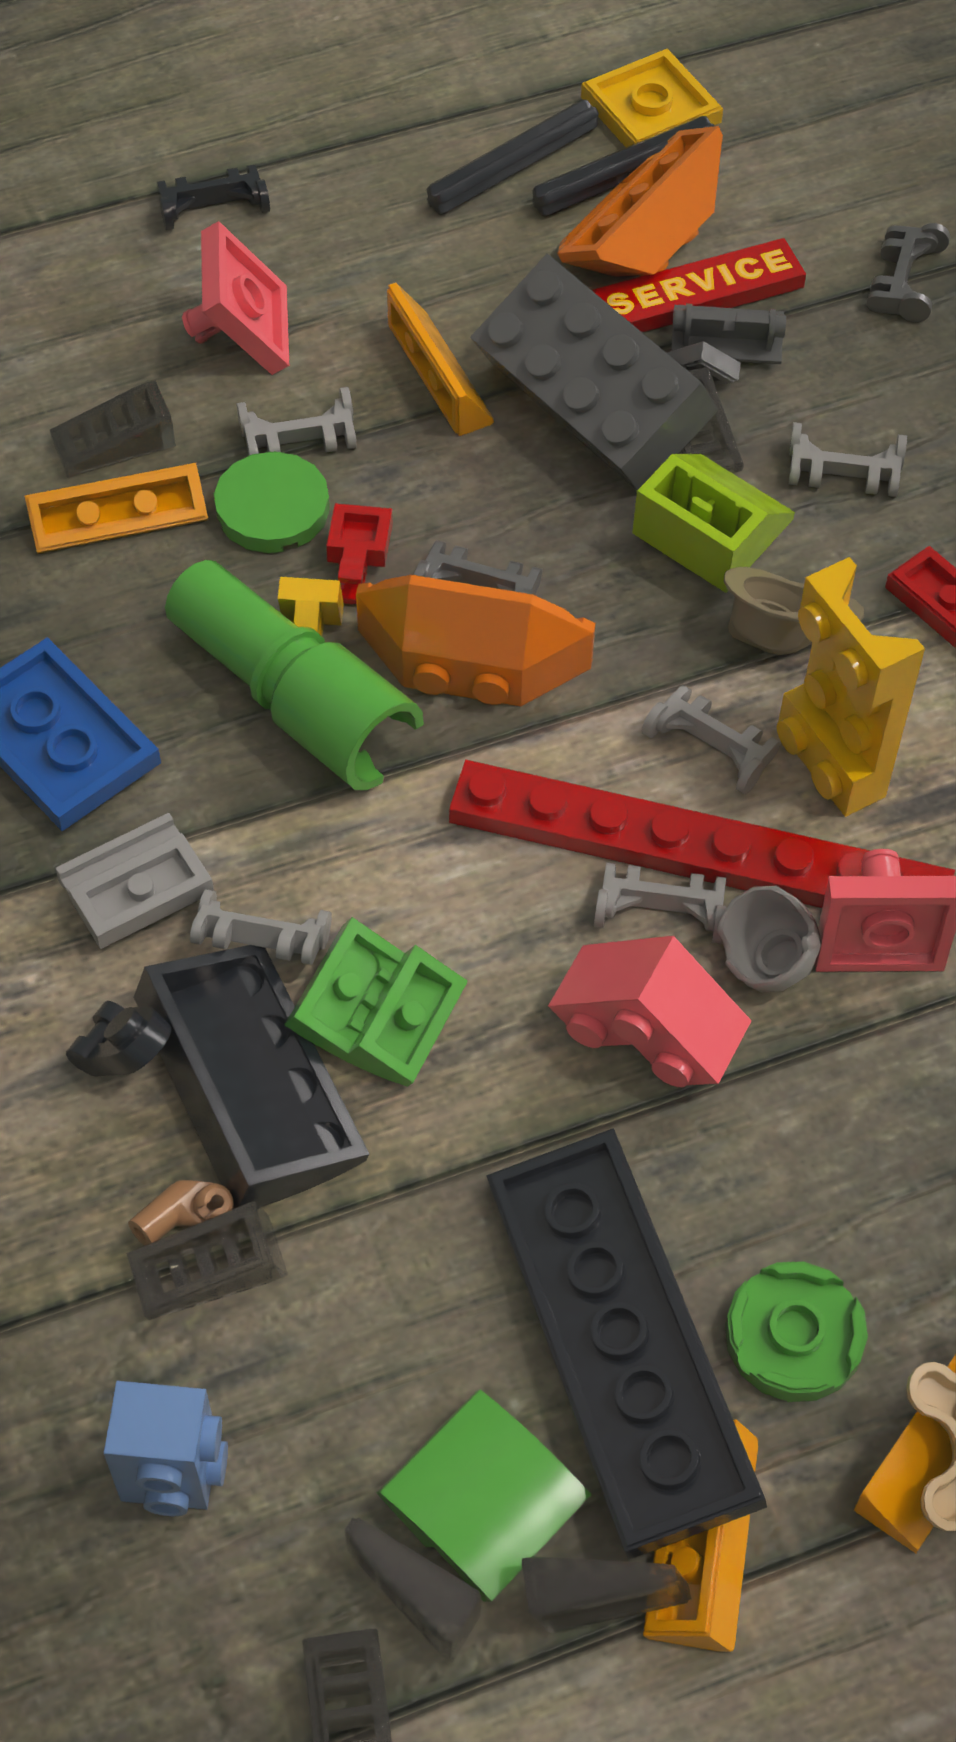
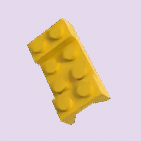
M850 557L805 578L800 609L798 610V620L803 633L812 642L804 684L783 694L777 723V734L783 747L788 753L792 755L797 754L811 772L812 781L820 795L827 800L832 799L845 817L877 802L887 795L925 651L924 646L918 639L871 635L849 608L848 604L857 567Z

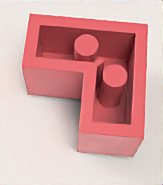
M674 936L583 945L548 1005L567 1025L566 1030L568 1034L578 1043L590 1048L633 1045L650 1062L653 1073L663 1082L675 1087L719 1084L751 1023V1019Z

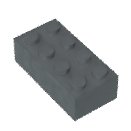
M546 254L470 336L494 367L636 491L671 454H679L719 411L701 381L549 254Z

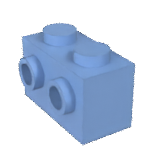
M116 1381L104 1456L121 1501L143 1503V1507L147 1511L164 1516H182L187 1514L188 1508L208 1509L211 1485L223 1486L228 1443L227 1441H221L222 1417L212 1416L206 1389Z

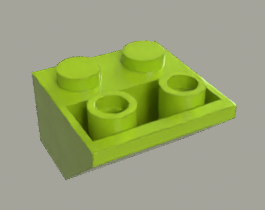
M671 454L637 490L632 533L727 593L729 590L724 584L725 572L736 567L750 568L792 522L795 512L702 454Z

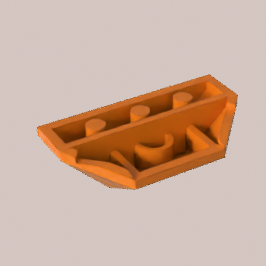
M719 126L679 130L673 135L660 152L648 157L623 179L560 242L557 254L561 262L614 277L637 275L641 277L665 270L669 265L668 260L681 246L692 241L699 233L698 228L714 213L723 138Z
M417 575L385 579L377 584L368 582L358 585L356 592L358 631L403 687L418 689L423 693L431 695L443 693L477 699L491 705L502 703L521 707L591 669L596 623L584 617L575 618L564 608L533 594Z

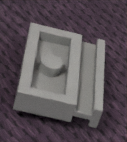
M170 813L160 816L55 868L59 883L66 889L72 904L100 949L200 900L205 889L214 891L212 878L183 833L180 834L174 825V820Z

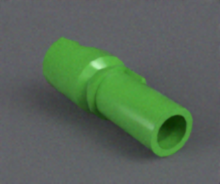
M204 560L193 564L178 577L171 587L165 605L167 618L250 686L252 698L264 709L271 710L272 720L279 728L354 790H369L383 783L384 775L375 769L369 753L366 750H362L360 753L358 751L369 733L387 717L405 722L415 730L423 726V711L416 703L340 643L325 642L324 638L313 628L296 626L216 561Z

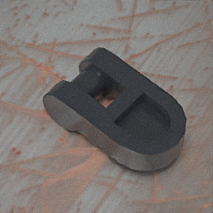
M105 1001L93 1016L95 1026L86 1037L78 1036L66 1051V1056L74 1066L91 1076L131 1074L144 1067L158 1054L170 1036L171 1026L153 1007L124 1008L115 1002Z

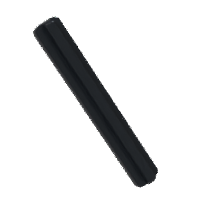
M580 100L435 181L426 189L429 206L433 207L438 214H445L590 132L598 125V110L596 107H592L588 100Z
M707 116L696 117L536 185L532 190L533 205L542 216H549L612 189L648 157L660 152L668 144L667 141L679 130L714 127V124L710 123Z

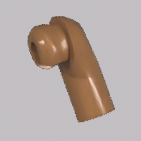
M189 1180L177 1181L130 1219L128 1225L134 1236L143 1245L152 1247L175 1226L207 1228L220 1225L232 1212L233 1197L230 1191L220 1184Z

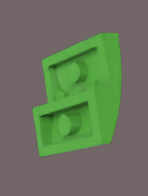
M351 917L342 925L286 1021L285 1026L318 1047L354 1066L408 1087L416 1079L468 981L417 945H414L404 953Z
M481 1389L477 1390L377 1492L378 1496L425 1547H434L483 1602H492L592 1495L532 1433Z

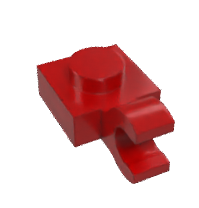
M335 503L326 551L327 562L340 563L338 581L341 583L344 603L356 604L357 588L359 584L366 583L368 566L385 567L393 526L392 508Z

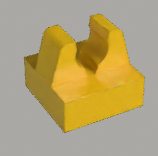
M280 577L277 598L280 612L291 622H294L296 626L313 628L321 636L323 635L324 624L342 626L344 602L340 581Z

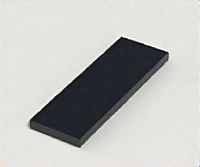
M614 1128L486 1175L627 1559H633L767 1508L765 1496Z

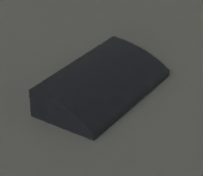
M247 945L144 967L133 998L138 1007H153L171 1026L170 1036L159 1053L221 1185L225 1186L233 1197L232 1209L235 1214L253 1210L304 1192L353 1169L367 1160L369 1152L315 1045L285 1026L295 1006L265 947Z

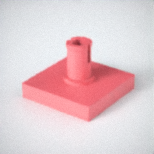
M219 221L201 231L202 304L183 313L182 320L185 330L191 337L195 336V341L200 344L223 331L273 375L290 366L287 285Z
M874 849L866 852L861 859L862 863H860L862 876H829L818 926L821 947L815 960L816 972L945 970L956 932V876H901L899 855L890 849Z

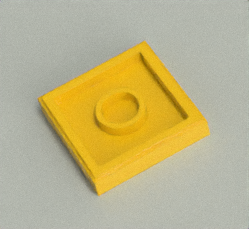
M668 49L654 53L581 84V98L588 100L592 107H596L599 113L598 117L625 147L699 116H707L710 123L714 124V126L722 123L723 108Z

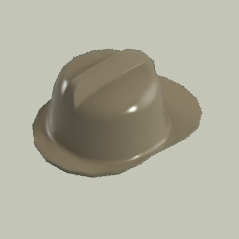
M749 567L731 568L725 572L724 584L729 592L734 595L732 613L728 625L729 633L733 638L765 652L777 655L796 653L810 644L811 641L803 633L798 620V610L800 609L804 588L803 583L790 581L773 573ZM850 597L848 606L861 621L864 618V607Z

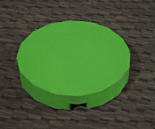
M276 451L252 454L233 463L220 476L214 492L217 519L221 523L222 530L226 536L245 549L264 553L283 552V546L298 542L299 547L310 542L324 528L330 511L326 479L316 466L297 455Z
M804 1261L776 1262L761 1269L759 1274L751 1277L747 1282L745 1281L735 1291L725 1322L727 1351L740 1375L761 1393L787 1402L817 1401L839 1391L854 1375L861 1362L868 1334L865 1311L857 1297L855 1296L854 1299L851 1293L843 1287L844 1282L830 1270Z

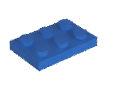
M48 637L0 668V767L61 831L67 829L161 764L159 749Z

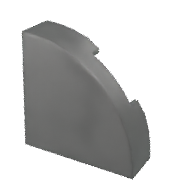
M704 341L667 352L669 356L691 374L713 376L712 385L733 383L739 380L741 363Z

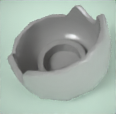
M778 886L752 887L735 897L726 908L717 926V934L721 938L726 952V966L738 980L743 981L745 985L761 993L784 991L810 975L821 947L819 929L811 912L800 900Z

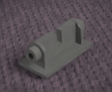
M686 303V305H674L671 351L704 341L739 362L781 364L782 343L786 331V315H784V311H776V309H769L767 311L692 306L689 303Z

